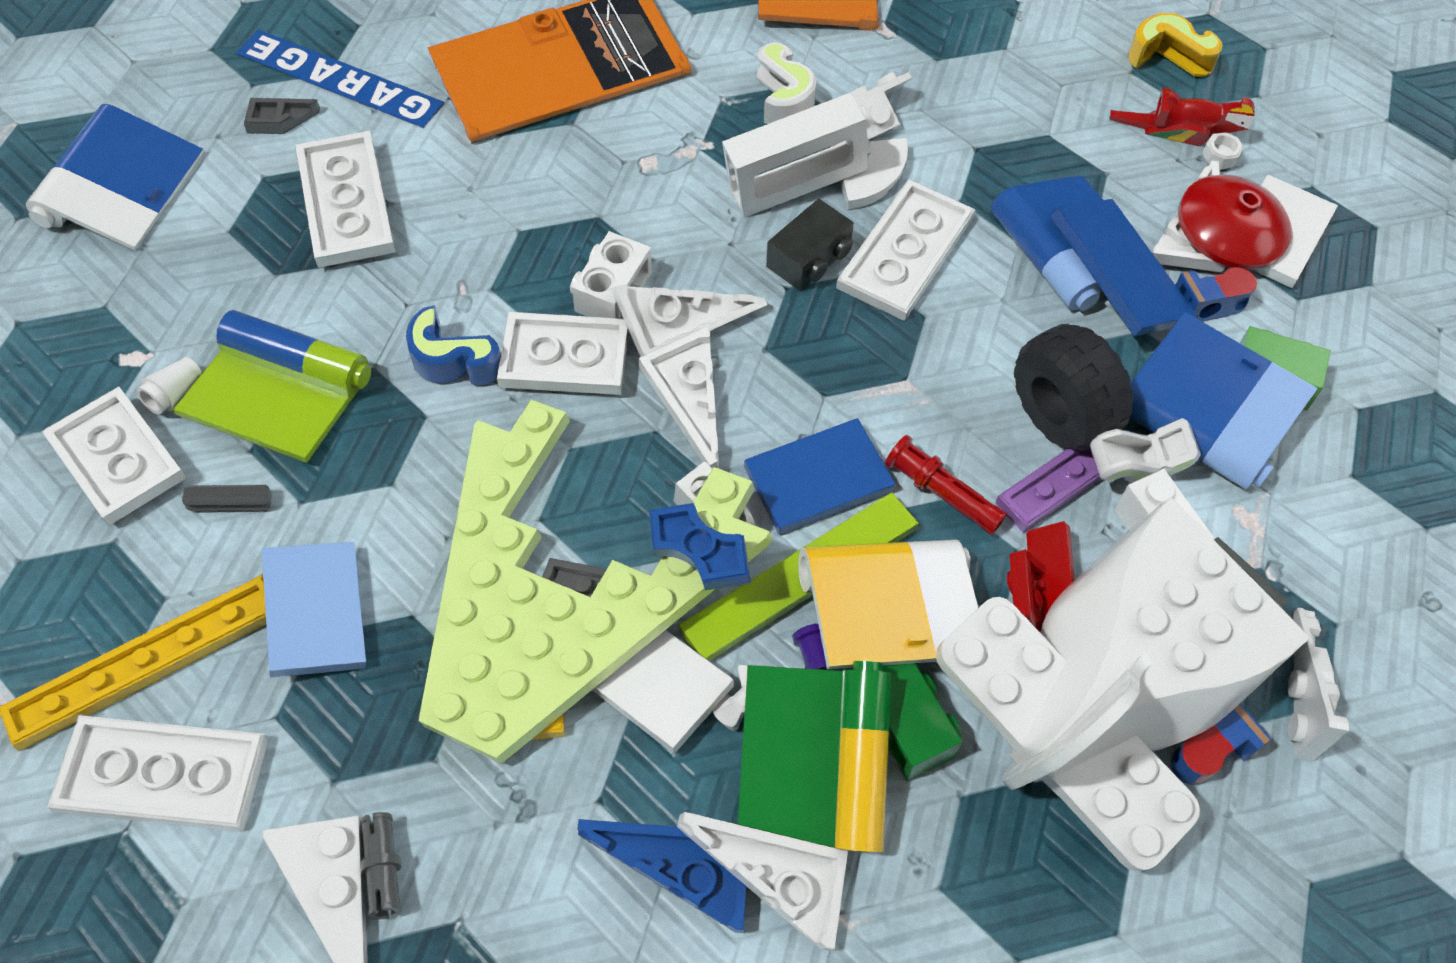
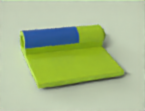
M230 310L222 317L217 328L216 339L220 352L173 410L175 415L307 463L359 389H363L368 384L371 376V367L368 365V360L364 355L248 314Z

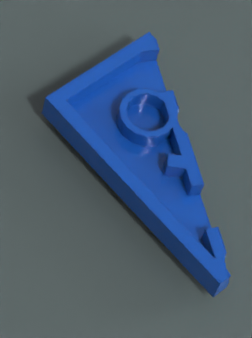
M578 819V836L733 932L743 933L746 885L678 827Z

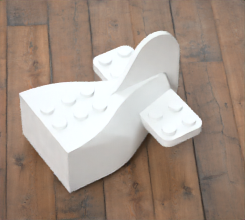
M1170 497L1123 534L1061 593L1049 609L1041 632L1010 601L1005 598L994 597L983 603L940 643L936 651V659L945 674L1011 745L1010 756L1014 762L1007 768L1001 778L1010 790H1014L1033 781H1043L1068 805L1123 866L1129 870L1142 871L1156 866L1194 826L1200 815L1199 803L1195 796L1154 752L1187 740L1217 724L1311 637Z

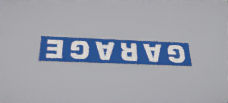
M259 29L235 53L424 128L444 103V101Z

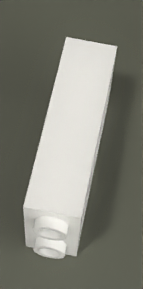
M851 92L722 141L730 191L744 218L868 170L867 154L871 153V144L867 136V128L871 126L870 118L866 108L863 105L858 106Z

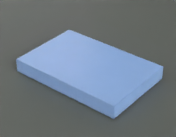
M354 542L262 548L270 678L365 669L366 656Z

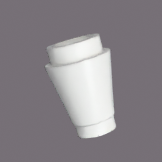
M183 357L181 360L141 379V386L136 389L137 396L155 414L172 411L202 372L192 359Z

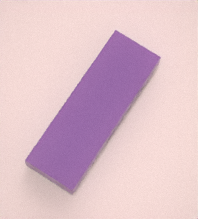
M1069 448L998 495L995 504L1008 513V518L1024 534L1101 480L1092 451L1083 452Z

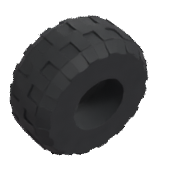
M1069 323L1060 324L1035 336L1022 346L1015 362L1014 378L1017 395H1019L1022 402L1021 405L1035 427L1045 435V438L1052 443L1058 444L1061 448L1083 452L1091 450L1090 444L1092 440L1098 435L1114 429L1124 430L1123 428L1129 422L1133 410L1132 402L1134 400V393L1130 384L1131 379L1121 362V358L1102 336H1098L1087 327L1070 325Z

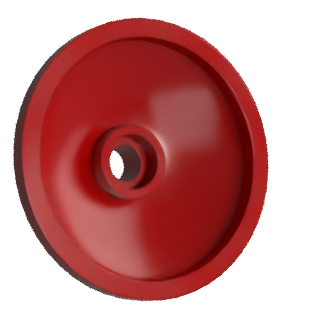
M1233 175L1204 177L1191 184L1179 202L1178 219L1185 236L1198 251L1219 264L1246 270L1268 267L1283 256L1291 243L1292 226L1283 205L1269 190L1252 180Z

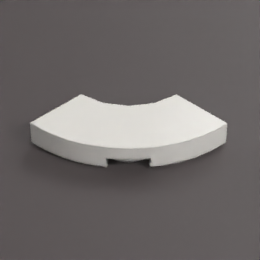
M907 138L870 142L871 153L868 156V170L840 180L847 210L863 207L880 200L902 178L908 155Z

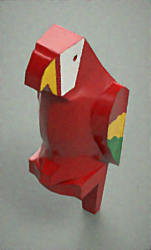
M1162 88L1155 111L1147 114L1111 110L1109 119L1145 129V134L1199 146L1206 143L1212 134L1249 130L1255 116V104L1251 99L1242 97L1240 102L1218 103L1200 98L1182 99L1178 94L1172 92V89Z

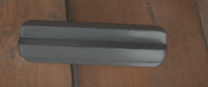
M266 484L188 485L184 488L182 496L183 505L189 511L267 510L271 506L272 493Z

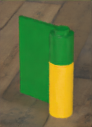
M853 661V670L843 671L747 665L738 825L837 849L884 852L891 673L882 671L881 662Z

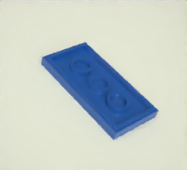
M1113 199L1060 206L1052 213V220L1134 336L1171 329L1184 312L1195 318L1198 316Z

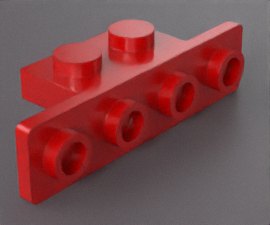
M1064 521L1029 530L1026 533L1027 550L1024 549L1009 554L1010 571L1007 572V585L1012 594L1013 605L1039 632H1041L1045 617L1054 601L1075 581L1070 526Z

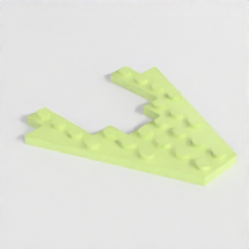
M532 399L510 432L479 420L474 424L418 720L425 728L500 764L510 758L715 590H705L699 573L690 564L678 558L662 556L652 575L612 560L591 597L523 569L542 537L536 528L509 517L570 422L566 412ZM713 467L693 503L700 519L710 528L725 534L744 535L749 562L768 547L772 541L770 531L739 520L755 490L753 481Z

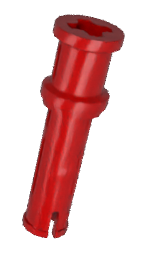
M904 435L885 460V465L890 469L895 467L914 481V487L918 490L922 489L924 491L928 489L992 536L1003 523L1008 513L992 504L984 496L943 468L944 464L941 462V458L937 455L929 456L912 443L913 439L909 435Z

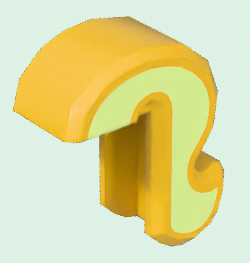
M1157 13L1144 19L1138 25L1128 52L1129 62L1138 69L1158 52L1194 77H1202L1213 72L1223 44L1220 38L1211 31H1205L1203 35H1198L1192 23L1183 16L1175 13Z

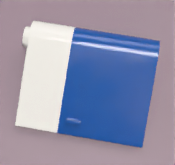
M102 104L27 200L26 208L29 211V217L36 224L45 228L62 227L68 219L136 251L201 158L204 149L116 106Z

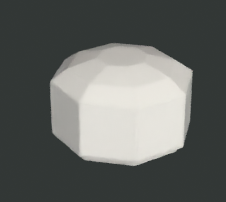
M1224 132L1212 134L1202 154L1208 164H1210L1211 160L1219 161V169H1226L1235 166L1244 148L1238 137Z

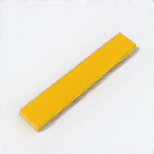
M263 575L1 705L0 716L12 746L21 751L76 723L79 715L89 716L265 626L266 610Z

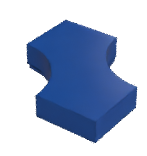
M694 503L649 510L652 545L656 557H674L690 564L699 573L705 590L751 583L744 535L725 534L710 528L698 516Z

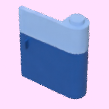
M1083 175L1017 185L1004 190L991 205L993 215L1070 310L1080 309L1084 311L1092 307L1100 298L1101 288L1054 223L1051 215L1060 206L1103 200Z
M1184 312L1130 383L1134 393L1133 410L1130 419L1153 433L1157 429L1181 418L1187 420L1191 425L1201 454L1198 461L1247 490L1251 483L1260 487L1274 466L1267 463V460L1317 388Z

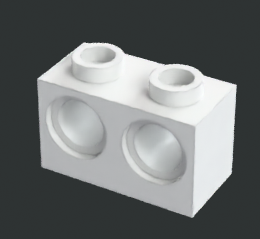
M609 231L601 244H596L593 247L589 256V262L583 271H578L572 279L570 293L573 294L575 312L587 317L623 319L611 288L618 285H628L630 287L644 286L652 273L651 247Z

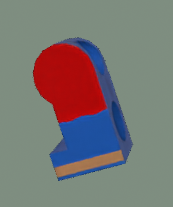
M1232 267L1227 269L1224 274L1199 278L1195 270L1182 272L1175 285L1198 315L1196 318L1204 322L1242 312L1247 306L1251 294L1254 293L1257 287V281L1254 275L1246 269Z
M1240 703L1217 724L1187 739L1172 755V770L1182 782L1189 785H1200L1220 770L1224 759L1235 751L1245 761L1268 743L1271 737Z

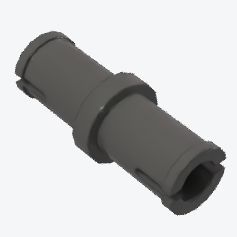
M388 812L372 813L374 822H371L369 815H365L360 820L365 857L360 862V871L367 880L368 917L374 920L388 919V910H391L393 917L402 912L397 871L401 869V858L398 854H395L392 829L393 816Z

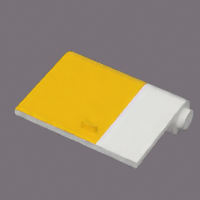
M956 539L803 547L800 550L798 559L799 580L804 592L813 593L827 670L853 668V661L881 662L882 666L937 662L936 651L940 643L978 609L969 573L970 555L967 548H963L959 540Z

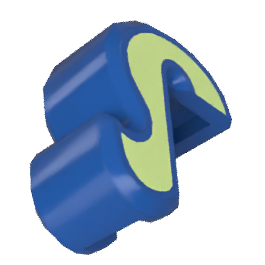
M435 305L422 308L411 318L406 331L408 350L415 371L424 380L435 383L453 382L468 373L471 384L478 386L490 384L497 379L501 354L498 343L490 335L440 337V321Z

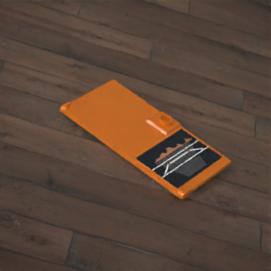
M584 0L557 9L549 8L520 17L519 20L427 47L470 143L692 72L687 57L682 53L653 0Z

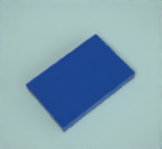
M858 418L744 460V468L750 480L753 481L754 488L778 535L894 492L896 485Z

